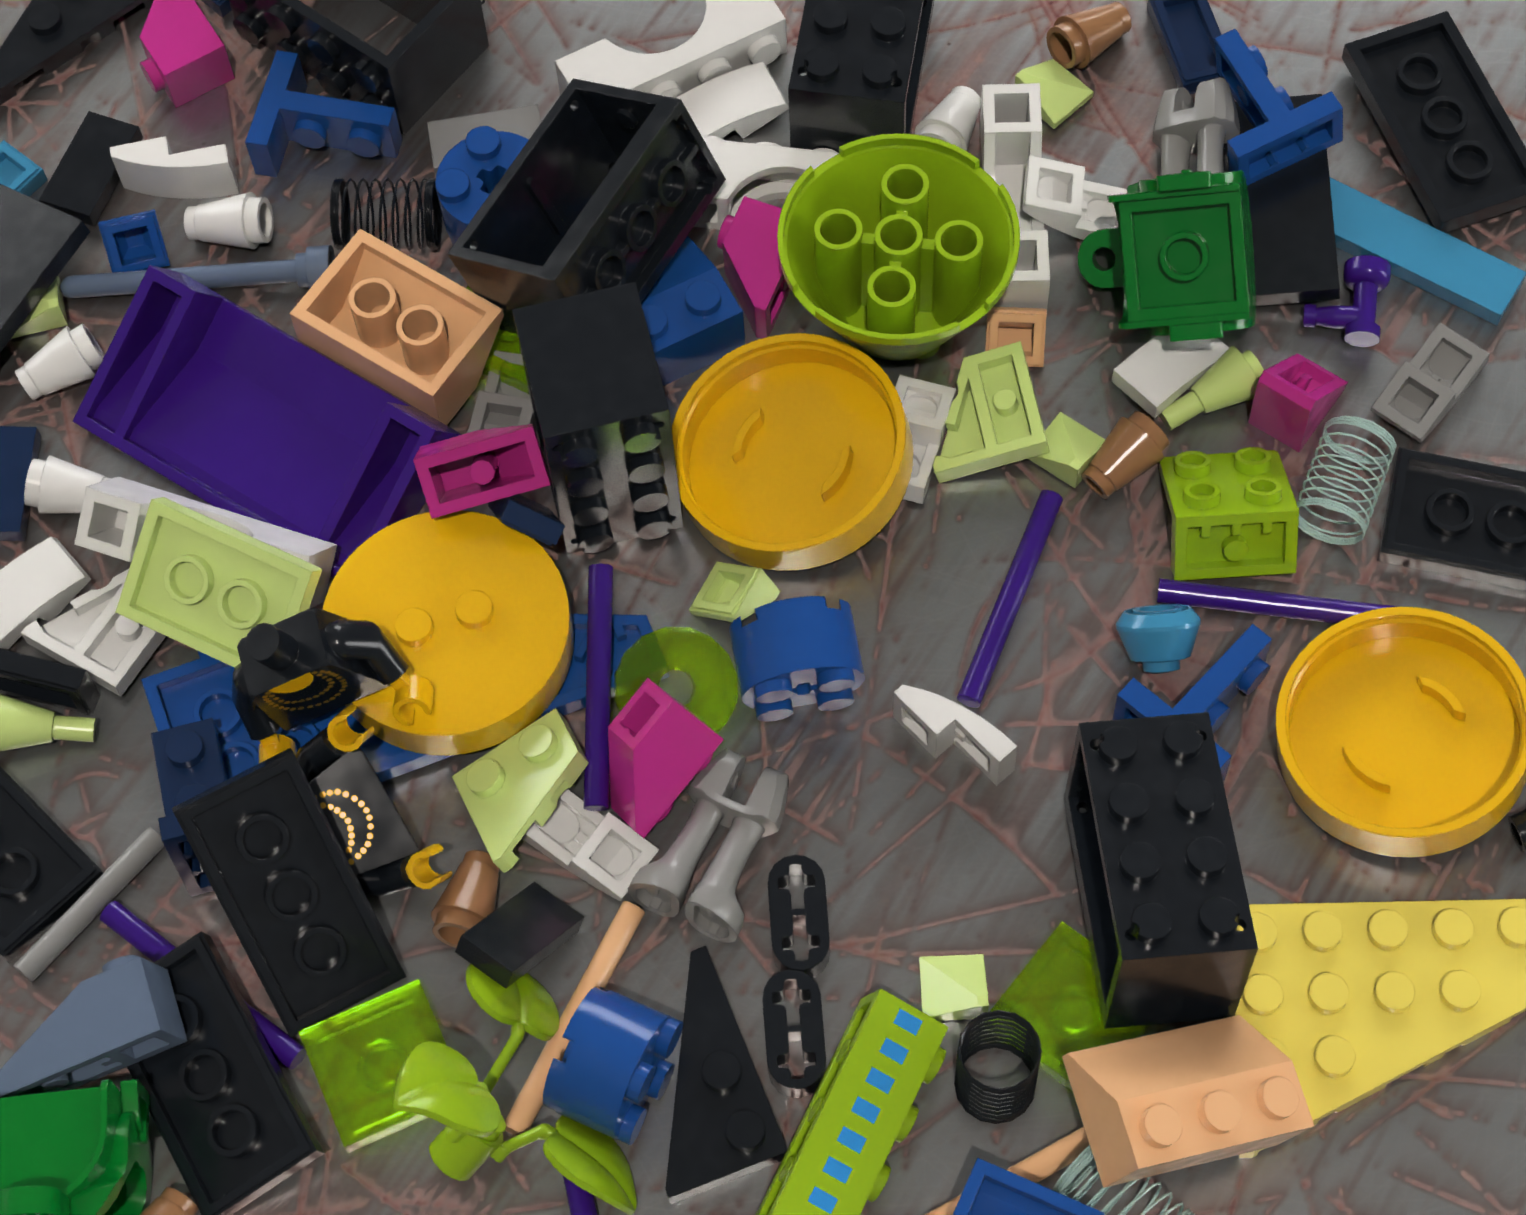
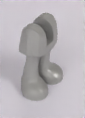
M1219 77L1200 82L1197 86L1195 102H1193L1192 96L1184 87L1164 91L1153 128V142L1161 148L1160 175L1181 173V170L1189 169L1190 154L1197 153L1196 171L1224 172V144L1227 143V140L1240 135V123L1234 97L1229 84L1224 78Z
M727 748L719 752L707 767L700 771L689 786L687 793L695 805L686 824L671 847L661 859L640 868L627 889L634 901L643 908L664 917H675L685 901L693 872L719 824L729 828L706 873L692 891L685 905V915L689 923L700 933L720 942L730 943L736 941L744 921V913L735 895L739 878L760 838L773 835V833L778 832L787 802L789 777L783 772L766 767L754 786L746 805L731 800V797L738 786L746 759L745 756Z

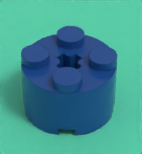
M479 126L472 129L467 134L466 139L456 144L444 156L438 167L435 186L444 225L453 245L528 142L527 138L510 132L496 131L489 126Z
M825 596L789 598L755 608L757 620L742 627L741 617H738L730 624L729 634L742 702L744 705L755 709L757 720L771 722L785 719L793 714V707L817 703L818 709L821 711H835L846 708L855 702L853 691L863 684L865 675L852 610L847 601L839 599V609L827 608Z
M594 987L576 1009L562 1036L570 1041L562 1061L555 1058L552 1060L544 1086L543 1104L560 1115L631 1146L644 1124L647 1109L643 1107L649 1097L660 1100L669 1085L675 1065L666 1061L665 1058H668L676 1047L683 1029V1022L612 990Z

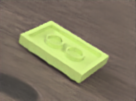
M165 497L151 499L115 613L235 668L241 663L237 649L238 643L242 638L247 637V634L253 627L262 623L274 625L310 608L322 568Z

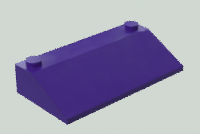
M149 265L73 419L74 423L212 506L337 544L330 575L332 578L335 577L346 559L369 537L397 521L417 515L424 506L426 500L413 462L420 446L462 435L184 273Z

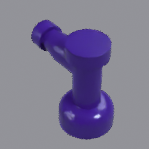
M1360 255L1348 259L1344 263L1343 280L1346 286L1354 291L1353 306L1331 305L1317 307V304H1305L1303 327L1315 328L1318 325L1332 329H1345L1344 340L1346 343L1356 347L1377 345L1380 342L1381 334L1380 326L1375 323L1377 293L1384 290L1390 282L1391 264L1381 257L1372 255Z

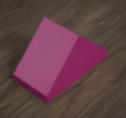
M1297 353L1262 372L1257 383L1248 423L1295 451L1300 452L1341 396L1348 382Z

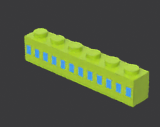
M881 988L861 998L756 1215H860L867 1200L869 1202L875 1201L885 1187L891 1172V1167L886 1165L885 1161L894 1142L901 1143L907 1137L918 1116V1107L912 1105L922 1083L927 1085L934 1079L945 1059L946 1050L941 1048L940 1045L949 1027Z

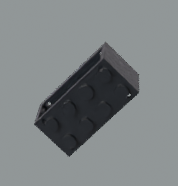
M229 0L234 16L233 25L237 32L244 36L249 43L257 45L260 42L275 53L276 50L298 53L303 71L316 78L320 85L336 98L344 96L351 101L394 107L400 131L403 135L415 125L489 47L480 0H379L417 24L388 55L383 54L300 0Z
M805 0L788 87L790 147L810 150L828 148L839 153L840 146L865 137L895 133L912 134L935 0Z
M573 78L447 255L475 294L503 309L504 316L499 330L517 334L512 309L636 282L642 303L726 178L681 99Z
M636 282L512 309L537 433L551 480L550 487L558 518L565 525L562 536L566 553L570 554L578 551L597 553L606 550L613 543L634 538L657 539L667 535L670 532L669 530L684 527L670 411Z
M1209 712L1079 723L1064 794V804L1104 1029L1221 1019L1235 1016L1258 950ZM1080 808H1083V809H1085L1087 812H1085V813H1080L1079 811H1080ZM1239 925V926H1241L1244 930H1243V931H1237L1236 929H1237V926Z

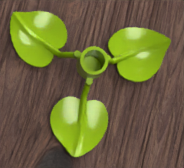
M470 963L466 970L467 988L472 998L488 1015L501 1023L511 1025V1034L483 1082L478 1081L474 1067L458 1051L439 1042H422L408 1055L399 1071L394 1093L393 1110L423 1115L446 1125L430 1143L429 1153L435 1165L444 1174L455 1180H469L489 1157H492L498 1163H502L511 1152L534 1141L544 1140V1155L559 1173L581 1189L626 1214L633 1215L637 1207V1199L632 1173L625 1155L613 1138L562 1115L556 1121L555 1128L550 1124L543 1123L507 1141L503 1140L506 1123L501 1115L497 1101L490 1093L522 1042L525 1031L537 1039L549 1041L559 1028V1013L551 995L530 974H524L508 988H504Z

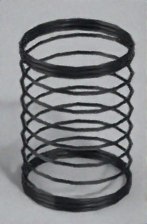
M336 178L332 183L330 195V226L334 247L337 250H342L350 241V200L347 188L350 181L353 182L356 191L354 235L357 233V201L360 229H362L359 189L361 182L364 181L368 189L366 232L369 233V208L371 207L372 235L375 237L374 208L371 191L374 182L377 181L381 192L379 239L382 240L383 204L384 242H387V215L384 189L386 182L389 181L393 191L391 212L393 247L397 249L399 246V212L396 192L399 182L402 181L406 194L404 239L405 246L409 250L412 239L409 189L411 182L414 181L418 192L416 219L418 247L420 250L423 247L425 229L427 246L430 250H437L441 241L442 213L435 186L436 178H428V180L424 178L421 181L420 188L414 178L409 181L407 187L405 181L400 178L396 182L395 188L389 178L384 181L383 186L375 178L371 182L370 187L364 178L359 181L358 186L351 178L347 182L343 178ZM426 180L425 190H424V217H423V206H422L421 192H422V187H423L424 181ZM339 191H340V197H341V237H340V230H339V215H338V209H339ZM407 207L409 219V241L407 240ZM395 210H396V225H397L396 243H395V233H394V211H395ZM419 213H421V243L419 231Z
M1002 1010L985 1012L969 1021L960 1034L954 1081L956 1095L965 1111L979 1121L992 1124L1013 1121L1025 1113L1034 1099L1042 1049L1039 1035L1027 1020L1016 1013ZM998 1018H999V1019H1005V1020H1010V1021H1014V1022H1008V1021H1003V1020H993V1019H998ZM994 1023H1002V1024H1007V1025H1013L1014 1027L1005 1026V1025H1000V1024H995V1025H990V1026H985V1027H982V1026H984V1025H989V1024H994ZM996 1027L1004 1028V1029H1010V1030H1013V1031L997 1029ZM992 1032H1002V1033L1012 1034L1013 1036H1011V1035H1005V1034H1000V1033H993V1034H988V1035H982V1034H987V1033H992ZM994 1036L1010 1038V1039H1012V1040L1003 1039V1038H998V1037H994ZM995 1040H997V1041H1002V1042H1008V1043H1011V1044L996 1042ZM998 1048L1008 1050L1021 1058L1030 1070V1075L1016 1086L995 1088L985 1086L974 1079L964 1064L969 1057L980 1050Z

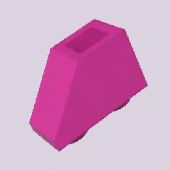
M648 677L608 726L611 808L643 838L647 836L657 823L661 822L669 814L676 798L693 777L707 767L714 751L724 740L697 715Z

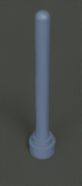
M332 245L308 246L305 253H296L295 259L167 269L184 273L208 288L297 282L299 288L309 287L310 289L336 257ZM147 270L71 275L61 281L60 290L65 297L72 299L135 294Z

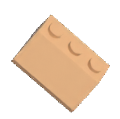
M362 229L357 231L289 313L298 340L445 425H448L477 388L504 316L502 308Z
M1240 1015L1074 1051L1062 1056L1103 1188L1277 1146L1314 1127L1293 1061Z

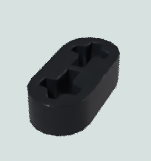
M792 855L784 857L774 864L768 877L772 953L775 965L780 972L799 970L814 978L823 972L830 956L825 878L822 869L814 860L806 856ZM800 875L804 885L815 886L805 888L804 890L805 909H792L790 891L779 889L789 886L790 876ZM806 925L808 944L819 947L809 950L808 960L798 961L795 960L794 951L783 950V948L792 947L794 944L793 926Z
M786 970L778 972L770 978L763 991L762 1002L767 1067L770 1081L778 1092L787 1097L802 1098L810 1096L817 1090L826 1071L821 994L818 984L810 975L799 970ZM795 989L798 992L799 999L810 1000V1002L800 1004V1025L787 1026L785 1007L783 1005H774V1003L784 1000L785 990ZM801 1041L804 1061L815 1062L816 1065L805 1068L804 1078L791 1079L790 1070L788 1068H779L778 1065L789 1063V1042Z

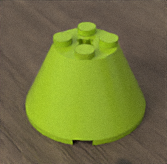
M898 133L881 134L858 139L840 146L839 154L823 162L816 169L810 166L799 177L787 195L780 213L777 233L778 255L786 282L795 297L815 318L848 340L850 345L865 354L867 353L884 360L927 359L938 352L940 345L987 314L1005 293L1014 275L1019 256V219L1015 205L1003 184L999 186L980 167V160L971 153L946 141L928 136Z

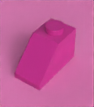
M195 0L153 1L139 38L147 57L146 60L140 62V67L155 93L164 89L174 106L178 108L235 79L224 44Z
M744 196L735 216L727 215L719 231L717 247L723 249L725 275L756 337L762 339L770 336L791 290L782 272L778 255L777 233L782 208Z
M534 424L477 430L420 446L413 459L431 519L551 485Z

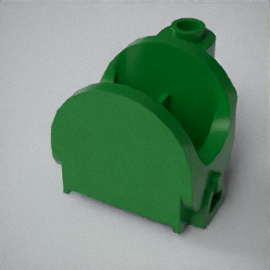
M1192 169L1181 170V173L1139 180V182L1127 187L1126 194L1107 196L1108 202H1112L1114 205L1118 227L1099 229L1089 234L1080 245L1078 266L1085 280L1095 287H1124L1122 319L1118 322V329L1145 328L1151 331V335H1169L1170 342L1222 338L1224 337L1223 331L1245 329L1254 326L1256 318L1254 249L1249 197L1243 170L1211 173V171L1192 172ZM1106 247L1114 252L1116 260L1112 268H1103L1097 263L1096 254L1100 248Z
M111 1079L101 1081L100 1087L0 1098V1215L141 1214L151 1202L153 1167L151 1142L148 1133L150 1097L139 1079L120 1081V1091Z

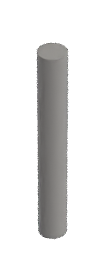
M148 827L13 965L14 968L32 983L163 849L164 844L161 836L154 829Z

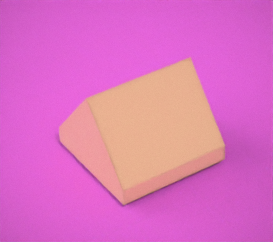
M992 307L987 313L985 351L1021 341L1028 367H1043L1047 309Z

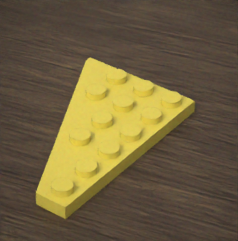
M1526 899L1249 904L1258 950L1235 1016L1240 1015L1293 1061L1314 1125L1331 1113L1340 1112L1384 1089L1388 1083L1422 1065L1425 1067L1441 1059L1445 1053L1460 1045L1465 1046L1509 1023L1513 1017L1526 1011ZM1238 925L1236 930L1243 931L1244 929ZM1261 1150L1240 1154L1238 1156L1239 1158H1253L1257 1156L1258 1152H1260Z

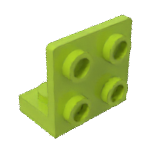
M1246 447L1237 452L1217 454L1185 451L1177 456L1164 457L1159 462V473L1172 515L1171 570L1174 580L1296 573L1299 508L1278 451L1265 450L1259 447Z

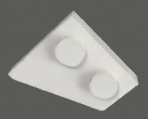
M129 569L113 577L107 586L97 590L91 589L70 601L73 609L42 626L36 620L28 624L21 632L27 644L64 665L86 670L92 681L120 697L166 637L159 632L115 613Z

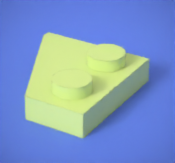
M1021 341L964 357L956 382L958 394L951 403L945 423L947 434L941 455H935L933 462L934 473L939 484L1050 452Z
M556 708L452 776L493 863L503 873L512 869L519 858L512 851L534 822L543 827L557 808V802L561 794L573 786L589 764L567 720Z

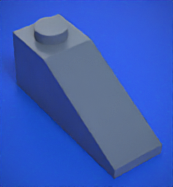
M128 955L107 962L102 967V973L81 981L0 1069V1098L72 1090L187 1042L168 970L140 956Z

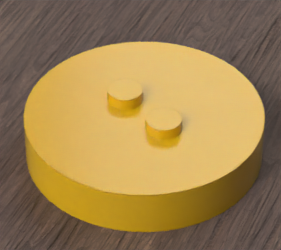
M806 333L774 335L752 341L727 353L713 363L693 383L684 396L672 423L680 500L692 522L702 536L723 554L738 562L757 568L776 571L811 569L832 563L853 553L869 542L889 522L898 509L911 478L914 451L912 434L895 386L884 370L868 355L852 345L827 336Z
M461 510L432 519L430 512L402 519L378 531L358 546L340 567L330 584L322 609L350 620H367L375 623L407 663L408 669L406 674L419 675L431 682L433 686L431 715H427L421 706L413 703L415 712L413 724L410 726L401 724L393 716L392 709L395 690L391 684L384 689L345 705L347 707L352 704L357 707L351 715L364 728L368 729L373 726L375 728L373 735L391 745L415 753L445 756L468 754L493 747L508 740L532 724L550 706L560 691L571 664L574 646L573 620L566 588L555 563L544 548L532 537L501 523L494 516L478 512Z
M1389 607L1366 611L1346 618L1314 638L1297 656L1283 680L1276 707V746L1281 773L1287 788L1303 812L1316 825L1343 843L1360 850L1391 857H1423L1460 848L1478 839L1497 825L1512 809L1526 784V679L1523 672L1505 648L1492 636L1464 619L1448 613L1419 607Z

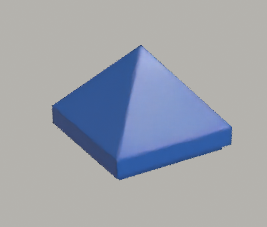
M155 209L98 222L112 272L147 270L149 265L160 268L170 265Z

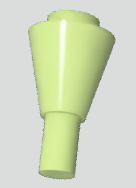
M1231 346L1190 388L1189 393L1174 401L1159 415L1165 426L1172 431L1202 412L1206 414L1254 399L1258 380L1264 369L1250 350L1241 353L1235 346Z
M0 694V752L53 743L54 740L94 743L96 718L56 715L54 711Z

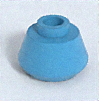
M1160 604L1140 606L1124 610L1116 622V630L1130 660L1142 662L1144 672H1171L1180 669L1181 659L1191 656L1201 625V618L1189 605Z

